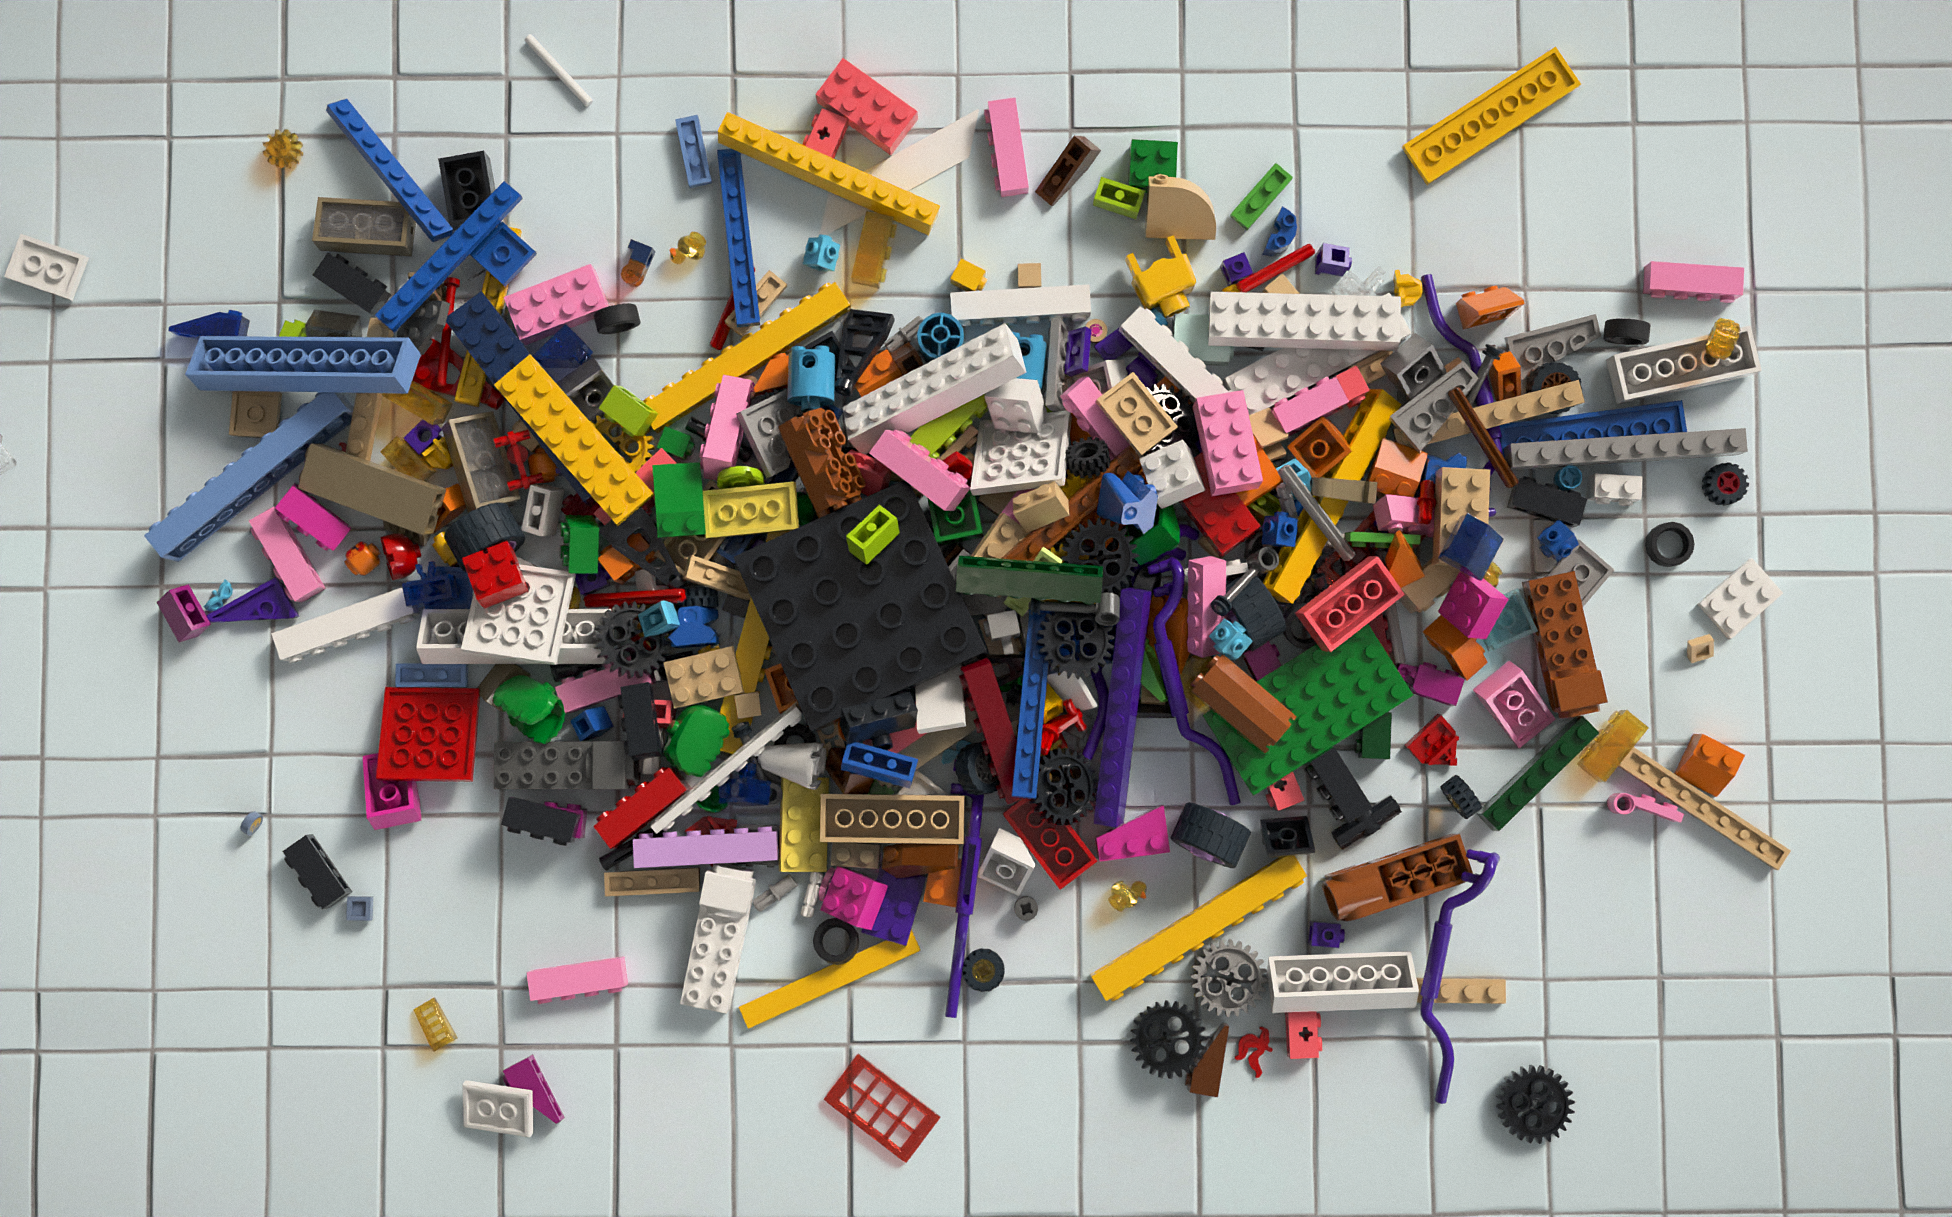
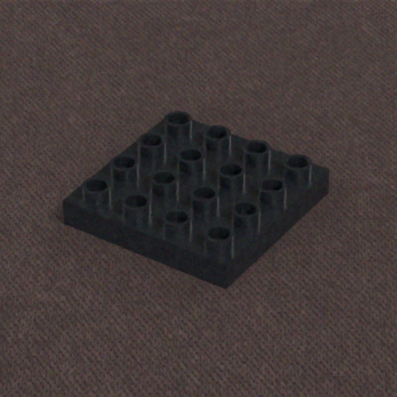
M905 480L733 557L812 733L839 722L842 708L898 695L987 654V650L961 593L956 592L955 580L911 485ZM878 505H881L897 518L900 533L866 565L849 552L846 536Z

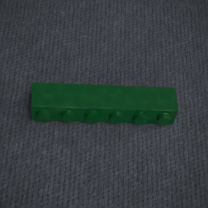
M959 555L956 592H962L965 595L986 594L990 597L999 595L1010 596L1015 599L1028 597L1040 601L1054 599L1060 602L1100 603L1103 566Z
M1575 716L1476 814L1492 831H1500L1599 732L1584 716Z

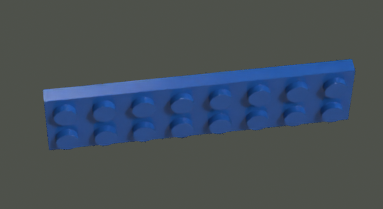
M1679 400L1500 425L1502 434L1500 443L1505 459L1504 447L1512 443L1687 432L1683 402Z

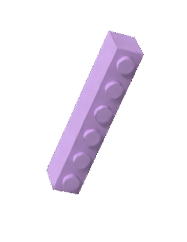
M758 827V832H748V828H735L734 833L725 834L724 829L710 830L709 835H701V830L686 831V836H677V832H663V837L653 838V833L639 834V838L633 839L634 868L778 860V832L772 831V827Z

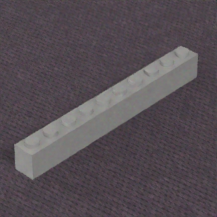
M1746 428L1512 443L1504 447L1505 460L1511 470L1736 456L1748 452Z

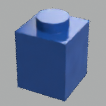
M604 706L584 710L570 721L580 742L598 738L614 727Z

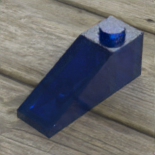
M228 310V313L217 312L169 326L168 331L177 336L199 339L200 336H247L250 320L243 317L242 312Z

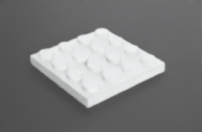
M1067 410L1047 413L1039 433L995 429L992 420L980 421L970 487L972 495L1036 489L1053 481H1056L1058 486L1065 485L1067 467L1065 451L1068 450L1067 447L1069 446L1071 413Z
M520 565V570L529 592L485 609L477 601L475 593L473 594L461 646L463 652L552 665L557 664L576 577L575 573L569 574L568 571Z

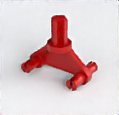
M528 429L516 433L510 431L507 432L508 435L493 438L496 448L511 444L506 452L507 458L512 464L518 466L521 479L507 482L509 491L523 487L526 490L530 488V485L544 482L541 472L528 477L526 475L523 463L528 458V451L523 444L517 442L531 439Z
M1066 699L1062 703L1068 712L1066 715L1057 716L1043 724L1040 751L1042 755L1048 754L1051 745L1058 740L1059 734L1073 723L1079 732L1087 728L1081 718L1082 712L1079 708L1075 707L1072 699Z

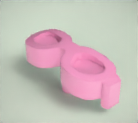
M829 868L822 880L819 889L820 901H824L827 887L830 885L829 881L836 868Z

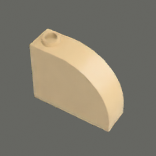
M1162 174L1155 175L1154 177L1149 176L1145 220L1146 238H1168L1174 235L1175 239L1215 240L1216 220L1213 205L1208 195L1196 184L1182 178L1168 177Z

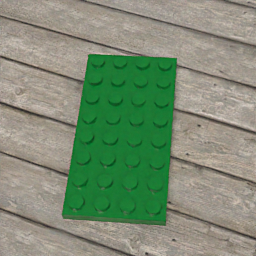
M1366 624L1332 652L1322 651L1316 644L1256 681L1297 716L1293 721L1288 720L1291 726L1273 746H1266L1269 749L1267 753L1261 752L1256 746L1249 743L1236 729L1212 710L1202 716L1252 796L1414 695L1369 624Z

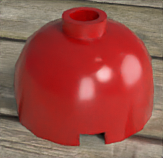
M392 533L380 537L392 580L404 579L415 572L418 566L417 558L421 557L419 545H413L411 539L405 534Z

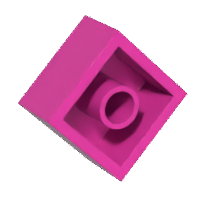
M1459 572L1438 612L1468 638L1487 639L1509 599L1479 574Z
M837 866L820 911L856 927L872 930L888 885L854 870Z

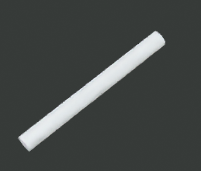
M528 35L524 41L586 107L591 105L593 100L532 35Z

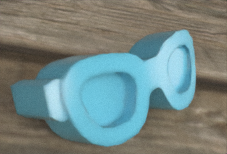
M224 579L218 592L216 590L212 591L215 597L211 598L203 607L209 612L223 606L222 600L230 598L233 593L231 583Z
M961 740L956 744L955 751L952 749L945 750L941 760L943 765L951 763L960 753V750L966 747L965 745L972 743Z

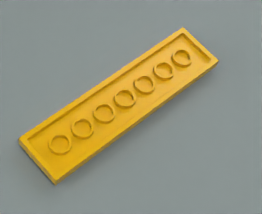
M1554 47L1419 134L1401 148L1426 185H1428L1574 91L1581 83L1558 49Z
M531 354L494 384L618 526L654 496L653 492Z

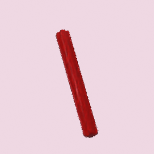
M681 588L588 594L583 598V601L587 608L612 607L616 604L621 606L624 602L628 606L632 602H636L637 605L657 604L664 600L671 603H682L683 600H686L685 590Z

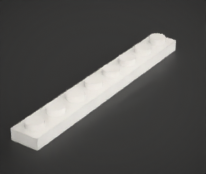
M796 701L653 819L650 827L657 834L662 829L667 831L674 825L676 817L680 814L685 816L693 809V803L698 799L700 802L706 799L711 794L710 789L715 785H718V787L723 785L729 779L728 775L732 771H740L748 763L746 760L752 755L756 757L766 748L764 745L770 740L774 742L779 739L784 733L783 729L788 725L791 727L796 725L802 719L800 716L802 715V710L799 703Z

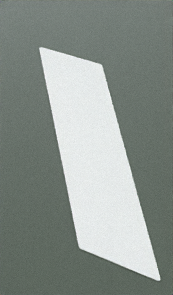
M979 109L863 172L906 191L911 190L969 158ZM829 192L820 234L828 235L872 210Z

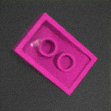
M378 753L363 756L366 816L374 830L422 821L417 782L379 781L376 779Z

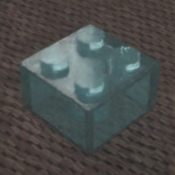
M1518 588L1503 594L1509 600L1487 639H1483L1488 652L1538 631Z

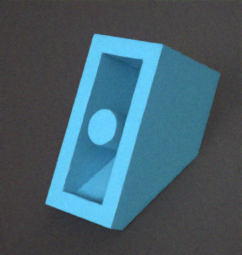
M665 600L638 614L645 637L670 632L680 626L674 604Z

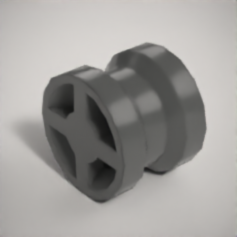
M1022 896L1016 901L1014 906L1017 917L1024 921L1033 919L1038 912L1036 901L1029 896Z

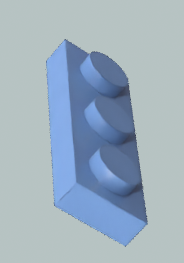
M693 115L675 119L689 187L693 188L712 184L699 116Z
M396 664L395 687H468V664Z

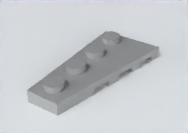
M1593 314L1505 337L1504 339L1507 352L1511 351L1521 366V380L1534 372L1538 366L1560 360L1567 354L1600 338L1601 333L1597 316Z
M1060 318L1051 319V328L1048 330L1050 344L1047 350L1048 371L1045 373L1047 389L1044 393V403L1052 412L1066 411L1060 395L1068 389L1066 379H1071V377L1064 374L1069 327Z
M1462 361L1392 414L1389 420L1420 454L1456 409L1448 396V392L1454 387H1459L1466 396L1478 381V377Z

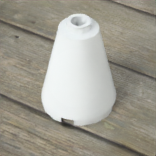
M820 742L767 745L764 751L758 755V763L761 764L764 770L808 789L815 790L821 783L820 780H817L819 773L824 774L826 748H821L824 746V743Z

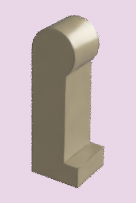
M1322 477L1312 478L1311 494L1313 496L1375 504L1377 482Z

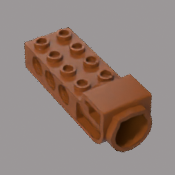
M1575 571L1522 582L1546 693L1552 710L1558 712L1559 719L1600 711L1599 704L1608 703L1601 670H1597Z
M1451 833L1360 865H1353L1324 875L1326 881L1323 882L1322 889L1331 915L1337 921H1352L1465 883L1461 879L1462 873L1468 872L1473 874V871L1466 857V851L1460 834Z

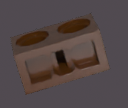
M831 747L826 759L825 769L843 794H868L874 779L841 770L846 748Z

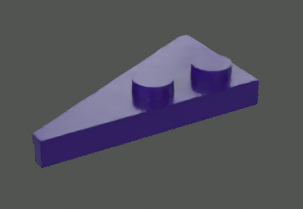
M277 577L206 615L210 623L294 619L299 617Z

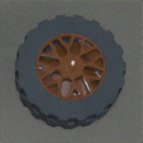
M1557 362L1544 363L1542 366L1535 368V371L1530 374L1526 384V394L1579 380L1581 386L1582 381L1578 377L1577 371H1574L1573 367ZM1571 407L1559 409L1548 413L1562 414V412L1569 411Z

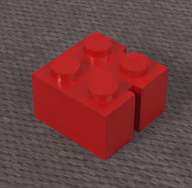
M508 541L487 548L488 553L486 554L482 550L462 558L476 599L484 609L529 592L514 549Z

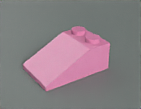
M1511 661L1505 663L1473 689L1483 706L1518 748H1521L1556 720L1523 670Z

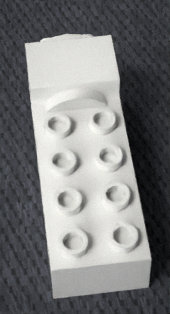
M717 863L713 864L712 870L706 871L680 1004L726 1014L730 1010L756 879H753V870L737 865Z

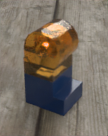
M631 239L628 249L632 254L628 264L621 270V277L630 287H638L644 281L656 251L648 245Z

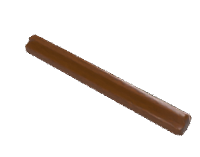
M1459 387L1451 389L1448 392V396L1507 488L1514 487L1518 484V479Z

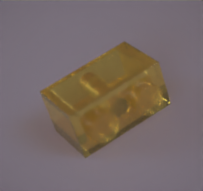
M396 436L380 451L399 472L426 482L437 472L403 437Z

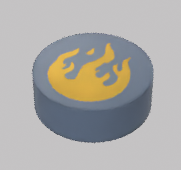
M256 811L249 813L241 823V831L248 836L254 834L262 824L263 816Z

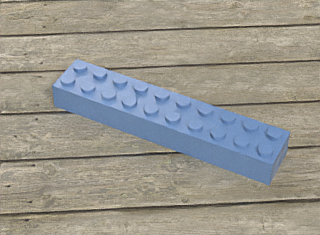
M200 336L185 375L202 391L408 394L421 354L409 338Z
M318 392L315 395L316 398L310 403L301 405L294 416L282 420L278 425L279 428L274 432H269L261 437L260 443L254 448L246 449L241 454L242 457L239 460L226 465L223 468L224 472L219 476L212 477L206 481L203 489L190 494L183 505L171 509L167 513L168 517L163 521H158L151 525L148 529L149 532L144 537L161 558L179 562L306 460L305 453L310 444H326L350 425L354 407L341 393Z

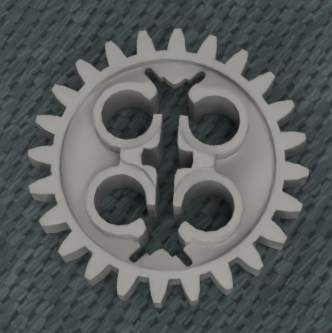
M1232 939L1228 940L1227 945L1222 940H1219V947L1217 948L1213 943H1210L1211 951L1208 952L1203 948L1202 951L1205 956L1203 958L1196 956L1200 964L1192 965L1197 970V973L1190 974V977L1197 979V982L1192 983L1191 987L1199 988L1194 995L1196 997L1203 996L1200 1004L1204 1005L1208 1002V1011L1216 1007V1014L1218 1016L1222 1010L1225 1011L1226 1017L1230 1016L1231 1011L1238 1017L1239 1009H1242L1247 1014L1248 1005L1256 1007L1254 999L1262 1000V997L1258 994L1259 991H1266L1261 986V983L1268 982V979L1262 977L1261 974L1266 973L1267 969L1259 967L1264 961L1262 959L1255 960L1258 952L1254 951L1250 954L1251 946L1247 945L1242 949L1241 941H1238L1236 946H1234ZM1219 957H1225L1227 959L1226 967L1217 969V972L1224 975H1229L1232 972L1231 975L1239 980H1243V977L1239 976L1238 968L1243 964H1247L1250 971L1245 977L1249 981L1257 978L1251 984L1253 994L1245 987H1242V996L1239 999H1233L1231 997L1232 989L1241 987V984L1234 981H1229L1226 984L1227 981L1219 976H1215V979L1219 980L1220 988L1215 992L1209 991L1208 984L1213 979L1209 975L1201 978L1207 972L1205 962L1215 969L1216 960Z

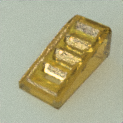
M435 997L413 1009L433 1052L458 1038ZM433 1007V1012L426 1016L423 1015L422 1012ZM437 1015L438 1020L428 1024L427 1020ZM441 1024L442 1028L433 1033L432 1028ZM445 1033L446 1037L438 1041L436 1037Z

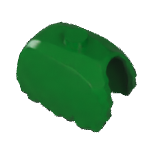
M518 675L510 678L495 690L492 697L494 705L497 707L501 706L503 712H507L509 716V724L513 727L517 726L518 731L522 732L524 736L531 739L534 738V742L547 744L562 729V724L565 721L563 702L554 695L556 690L549 683L544 682L541 684L537 680L525 675Z
M697 704L686 707L677 720H673L667 728L669 734L664 746V756L670 762V765L676 767L678 771H683L688 776L702 777L711 769L710 762L715 761L716 756L720 754V748L723 747V739L727 738L730 734L726 716L704 705Z

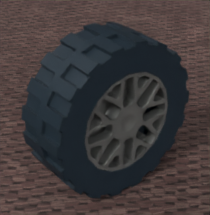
M980 742L965 745L966 747L960 750L955 762V772L959 784L969 794L983 795L995 792V785H998L996 776L992 777L988 767V764L991 763L989 754H984Z

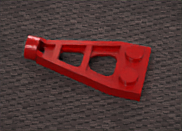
M432 339L433 343L419 358L412 381L431 391L455 397L464 360L450 348L448 363H452L460 371V375L454 384L446 383L444 387H438L437 374L441 343ZM485 380L480 403L498 410L505 398Z

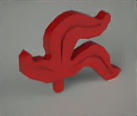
M1263 1026L1259 1027L1262 1030L1260 1038L1251 1033L1240 1038L1238 1042V1055L1235 1056L1236 1060H1242L1247 1055L1248 1048H1257L1248 1057V1063L1255 1070L1256 1078H1259L1263 1073L1258 1058L1264 1054L1265 1050L1273 1051L1268 1046L1270 1042L1269 1030Z

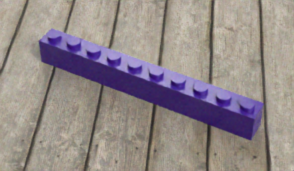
M1121 589L1120 614L1116 630L1093 824L1116 828L1124 823L1152 591Z

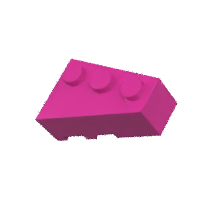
M294 483L276 505L275 509L278 510L276 514L286 522L292 520L298 525L296 529L303 535L308 537L311 534L317 539L315 543L322 549L327 551L330 548L334 551L352 527L331 510L318 503L317 499L313 496H309L301 489H298L299 485Z
M1164 805L1157 806L1116 828L1096 836L1098 861L1169 853L1170 847Z

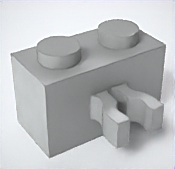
M1011 610L987 615V621L983 622L986 637H991V642L1001 640L1004 655L1014 654L1011 638L1020 635L1016 611Z

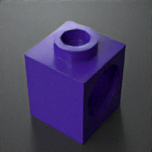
M1245 252L1223 260L1220 265L1228 286L1237 284L1253 274Z
M423 418L404 439L422 456V453L433 445V439L440 440L444 436L440 433L442 428L433 420L428 422ZM430 431V439L422 442V434Z

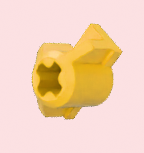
M1395 270L1393 276L1395 297H1401V307L1414 305L1422 296L1421 281L1409 274L1401 275L1400 270Z
M442 437L440 440L433 439V445L422 453L423 459L432 468L450 469L453 467V463L445 438Z

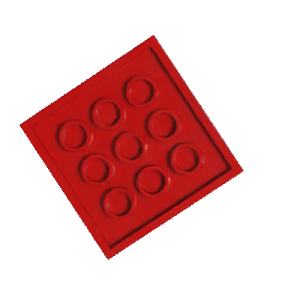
M385 687L376 779L379 781L473 782L480 689Z

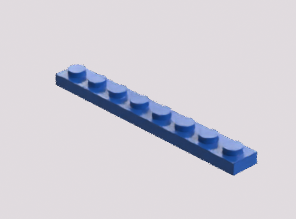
M344 99L328 104L326 112L431 242L451 236L453 228L349 100Z
M733 149L717 150L736 323L737 327L760 325L741 153Z
M503 181L375 314L376 318L395 333L523 199L521 194Z
M1029 609L1012 797L1036 799L1049 662L1043 663L1046 654H1038L1043 646L1036 645V642L1042 639L1037 636L1038 630H1043L1039 626L1042 621L1047 622L1044 617L1047 613L1052 615V611H1040V615L1038 613L1030 615L1031 610Z

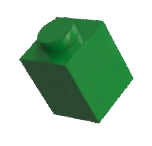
M665 426L657 449L660 450L662 448L667 454L686 461L687 456L691 457L693 454L695 443H693L694 439L692 436Z

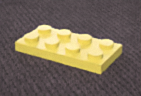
M796 482L703 491L705 536L708 539L791 531L799 528Z
M781 777L780 872H827V842H820L821 794H829V778L818 777L817 780H820L821 783L817 789L812 790Z

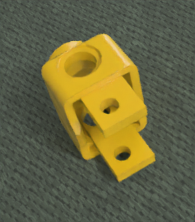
M1174 235L1168 237L1165 242L1172 259H1159L1143 272H1141L1133 253L1128 254L1125 259L1133 277L1131 285L1144 309L1151 310L1160 306L1165 318L1179 314L1190 307L1186 295L1193 291L1196 284V278L1187 254L1182 255Z

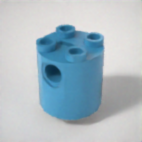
M934 313L926 317L919 325L917 333L919 352L927 363L964 345L963 328L960 322L950 314Z
M1012 332L1018 339L1020 350H1024L1028 354L1022 356L1026 373L1017 378L1038 380L1040 391L1043 390L1047 343L1043 341L1042 335L1031 334L1028 338L1020 337L1019 333Z
M793 346L788 355L787 402L801 406L802 412L834 404L835 355L829 352V347L816 346L815 349Z

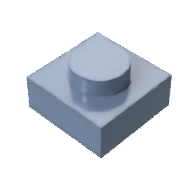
M347 896L346 920L371 921L373 919V896Z

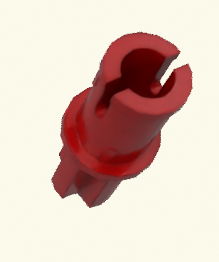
M1424 480L1420 483V496L1417 499V505L1419 506L1418 522L1420 524L1428 525L1431 523L1433 507L1436 505L1434 498L1435 484L1431 480Z

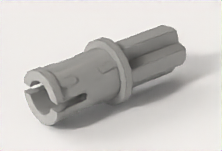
M917 316L904 328L900 327L899 331L884 343L886 348L892 353L907 342H912L910 339L918 333L919 325L923 319Z
M788 874L775 885H769L768 890L752 901L753 905L758 911H762L776 900H782L781 897L798 885L793 877Z

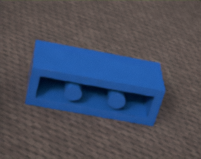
M854 742L846 746L841 770L910 789L918 759Z

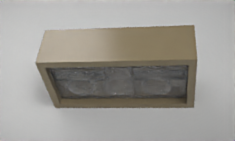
M318 197L312 241L320 251L412 256L416 222L400 202Z
M490 411L448 420L442 427V431L467 512L469 513L481 506L496 502L506 503L508 507L514 506L520 500L518 489L509 491L507 482L515 479L505 447L496 448L493 438L501 437L494 412Z

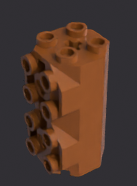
M818 408L803 413V416L799 418L794 417L778 426V431L818 518L862 499L860 494L861 489L865 487V480L854 456L850 453L844 454L841 452V447L845 444L846 438L842 433L834 412Z
M1216 654L1206 665L1209 670L1204 675L1202 673L1198 674L1190 685L1194 687L1191 692L1214 713H1217L1236 729L1249 743L1256 746L1261 752L1267 753L1269 749L1266 746H1273L1291 726L1288 720L1293 721L1297 716L1224 654L1220 657Z

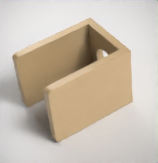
M1267 408L1249 415L1254 437L1270 461H1274L1286 456V451L1280 441L1288 439V433H1285L1271 412L1272 410Z

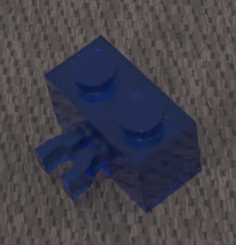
M434 561L428 562L430 567L428 571L429 578H427V573L423 571L422 564H416V571L421 579L402 583L406 607L418 608L460 599L455 576L451 574L435 576L436 564Z
M747 763L738 771L739 778L728 779L719 787V803L741 807L769 805L771 782L754 779L757 764Z

